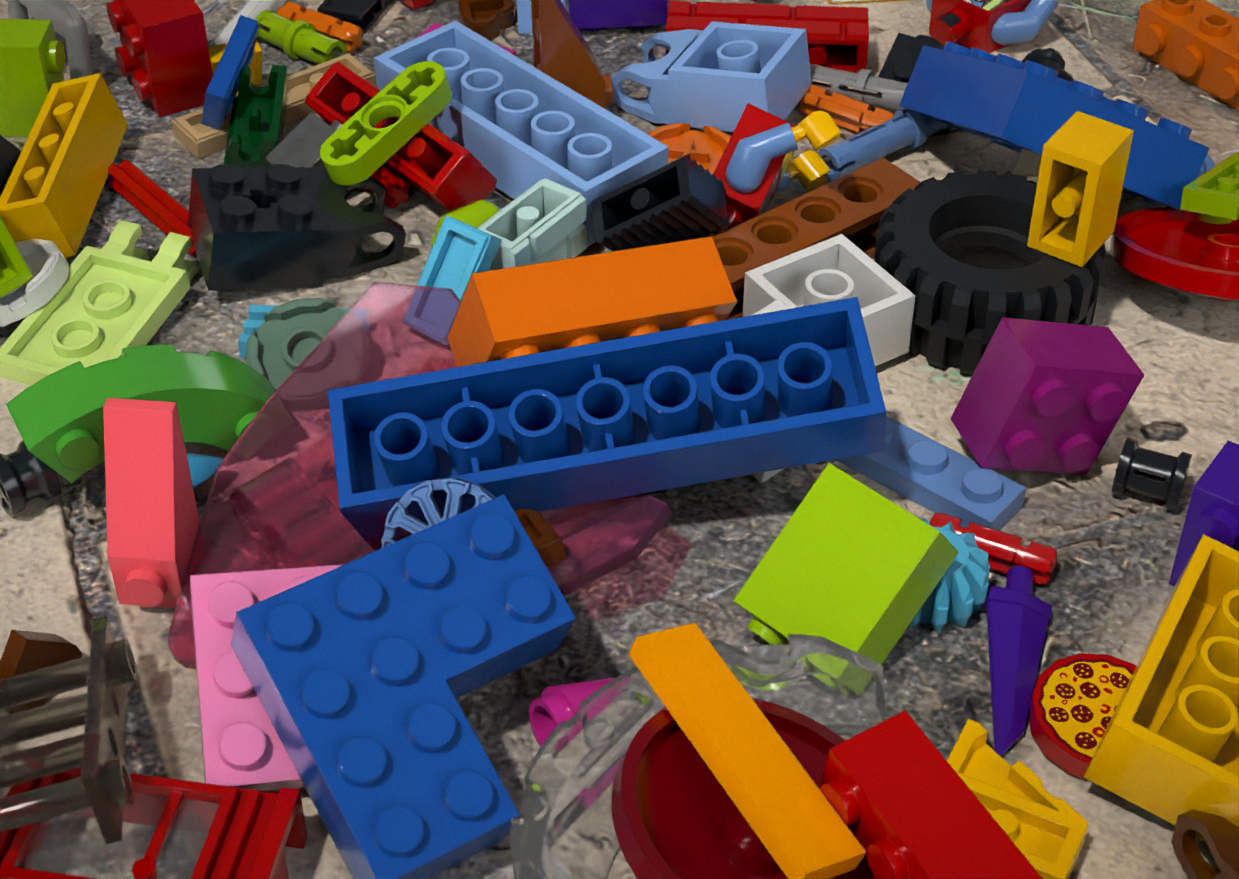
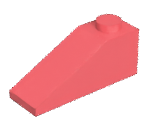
M107 398L103 407L107 555L119 604L186 609L191 595L190 575H198L206 550L176 402Z

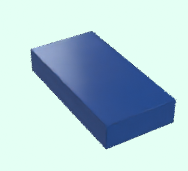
M240 15L207 88L201 124L217 130L223 127L238 92L239 74L245 66L249 67L254 56L259 31L257 20Z

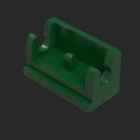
M272 65L268 77L269 85L264 87L256 86L251 82L252 72L250 67L245 66L241 70L238 80V96H235L233 100L224 164L238 168H265L271 166L265 158L283 140L287 110V66Z

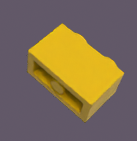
M1076 111L1043 145L1027 242L1028 247L1080 267L1086 264L1114 232L1134 130Z

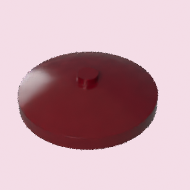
M752 698L817 787L820 788L830 748L845 740L824 725L801 713L772 702ZM667 708L649 719L636 733L615 775L611 794V812L616 837L626 862L637 879H788ZM865 854L855 870L830 879H876L869 866L867 855Z

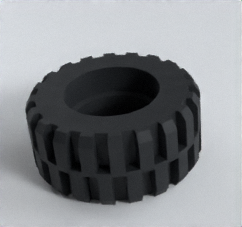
M963 171L947 173L942 180L937 181L932 177L921 181L914 190L908 188L884 211L879 222L874 261L916 295L908 353L913 357L920 354L926 357L929 365L942 370L949 366L960 369V374L972 376L1002 317L1091 325L1093 323L1104 267L1105 244L1103 243L1083 267L1028 247L1027 242L1037 185L1027 182V177L1012 173L1010 177L996 176L995 171H978L977 175H964Z

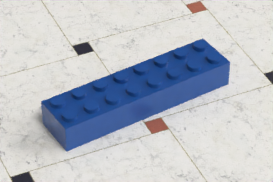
M858 297L328 390L339 509L355 544L381 540L388 512L399 498L412 487L436 478L451 477L469 480L487 489L495 497L504 494L513 510L527 508L540 512L884 451L887 414ZM444 489L435 490L433 498L443 516L447 493ZM468 493L463 495L460 513L473 508L476 505V497ZM414 501L407 508L408 514L428 524L419 503ZM398 527L396 537L413 534L402 527Z

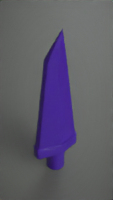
M1014 566L1007 571L1005 588L988 587L987 597L984 602L987 614L994 751L1000 756L1024 735L1030 709L1029 704L1034 691L1047 626L1051 622L1052 606L1033 596L1034 573L1031 569L1024 566Z

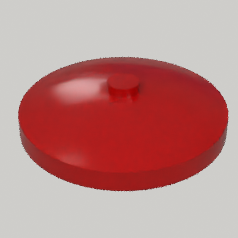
M1168 206L1131 212L1116 221L1111 237L1110 254L1123 268L1140 277L1180 291L1222 301H1239V219L1233 220L1230 224H1211L1199 220L1198 213L1181 211Z

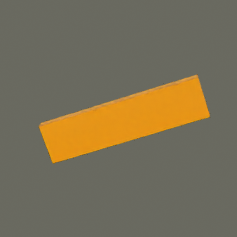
M694 622L636 637L628 655L788 879H830L855 870L866 854V851L697 624Z

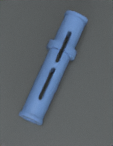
M902 108L896 111L893 118L849 137L838 144L823 148L818 154L822 159L829 157L824 160L830 169L826 176L827 180L833 181L878 159L891 155L902 148L909 146V149L919 147L925 144L927 137L952 126L912 110Z

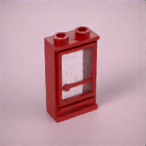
M34 754L21 783L12 785L5 800L3 820L0 824V879H289L284 847L304 849L308 838L300 789L281 787L279 794L201 782L53 762L48 763L46 755Z

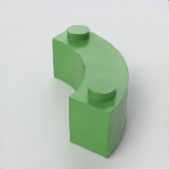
M172 344L122 348L121 357L103 361L84 368L81 361H78L46 376L26 388L6 404L28 451L70 483L105 461L103 407L107 398L176 402L184 442L213 445L237 455L247 463L295 423L269 380L254 368L217 351L210 350L208 356L197 353L177 352Z

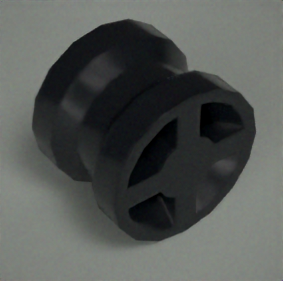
M24 441L19 443L16 451L7 455L0 453V504L8 515L13 516L24 511L27 502L37 497L49 500L61 494V486L56 471L29 452Z

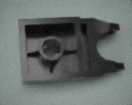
M222 164L212 168H192L188 226L191 229L192 241L208 291L322 287L323 277L353 276L385 267L403 257L406 232L402 225L383 215L384 199L387 190L382 182L372 176L358 184L344 186L334 183L330 179L325 167L305 168L293 167L287 164H274L265 168H238ZM359 189H368L374 192V198L365 208L357 209L346 201L352 192ZM379 232H387L393 235L391 244L380 252H368L361 246L362 237Z

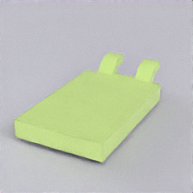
M120 220L102 249L85 246L69 265V276L62 288L44 306L28 315L0 347V377L33 385L46 376L78 361H81L84 368L103 361L121 357L122 348L147 345L191 288L190 281L199 272L196 262L184 260L186 253L192 247L191 238L170 232L161 244L158 254L152 261H148L150 259L148 251L134 247L136 241L143 234L141 225Z

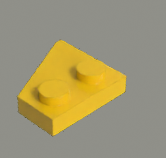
M968 719L947 762L1043 879H1069L1085 842L1089 822L1065 800L1047 792L1042 784V780L1022 761H1018L1012 766L1009 765L986 744L988 731L980 723Z

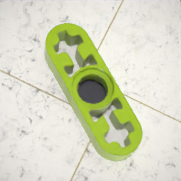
M423 61L407 67L324 141L320 149V156L330 179L334 183L348 186L366 180L450 103L452 90L445 70L440 64L432 61ZM391 117L399 118L396 123L388 127L374 128L382 120Z

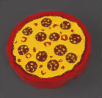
M1080 653L1056 660L1039 675L1029 704L1031 712L1028 720L1031 735L1044 755L1067 773L1087 780L1083 776L1136 665L1110 655Z

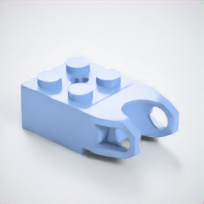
M713 21L704 30L688 29L656 33L640 46L644 63H634L625 66L611 77L613 103L627 113L652 123L668 125L675 123L690 124L691 128H697L701 132H704V126L715 127L721 131L734 132L748 103L785 120L812 84L806 29ZM656 46L665 47L669 50V53L663 58L656 60L653 48ZM629 79L647 86V99L636 101L630 98L624 91L623 80Z

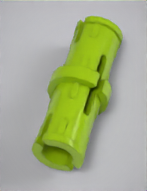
M269 9L261 12L256 18L258 23L270 28L267 31L259 27L257 38L282 48L284 53L294 60H298V57L304 58L318 65L338 57L331 53L332 50L340 54H347L344 42L318 33L314 25L306 21L298 20L294 22Z

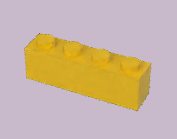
M101 73L52 84L0 196V217L14 242L34 238L49 240L58 247L66 259L76 256L108 177L109 167L114 162L128 127V123Z

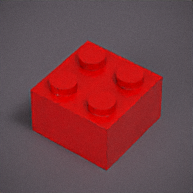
M113 0L106 3L110 24L114 32L120 35L121 46L115 48L116 60L124 77L131 76L138 99L140 101L147 100L159 118L203 106L213 72L204 16L194 0Z

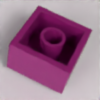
M1002 317L950 419L981 468L1088 474L1143 379L1144 373L1109 327Z

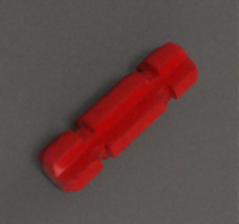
M942 512L935 513L930 520L932 527L940 528L952 521L956 534L975 533L978 548L988 552L990 570L1006 575L1011 567L1024 566L1033 571L1034 584L1040 586L1047 585L1052 578L1057 562V550L1051 546L1031 541L1028 547L1021 544L1022 537L974 522H970L967 528L961 526V518Z

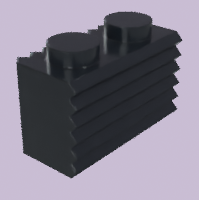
M689 154L592 202L595 240L612 252L704 238L711 234L716 235L720 228L726 230L729 225L725 188L721 178L717 180L715 174L711 175L708 168L704 170L702 164L698 165L695 159L691 160Z

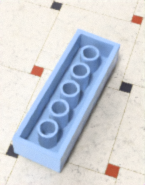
M456 20L374 57L376 84L380 91L403 70L415 63L432 61L440 64L444 68L449 81L452 99L429 124L448 136L453 142L458 143L471 152L482 166L497 179L496 188L513 199H516L544 178L581 193L586 198V221L583 224L587 227V246L596 242L592 202L668 164L669 147Z

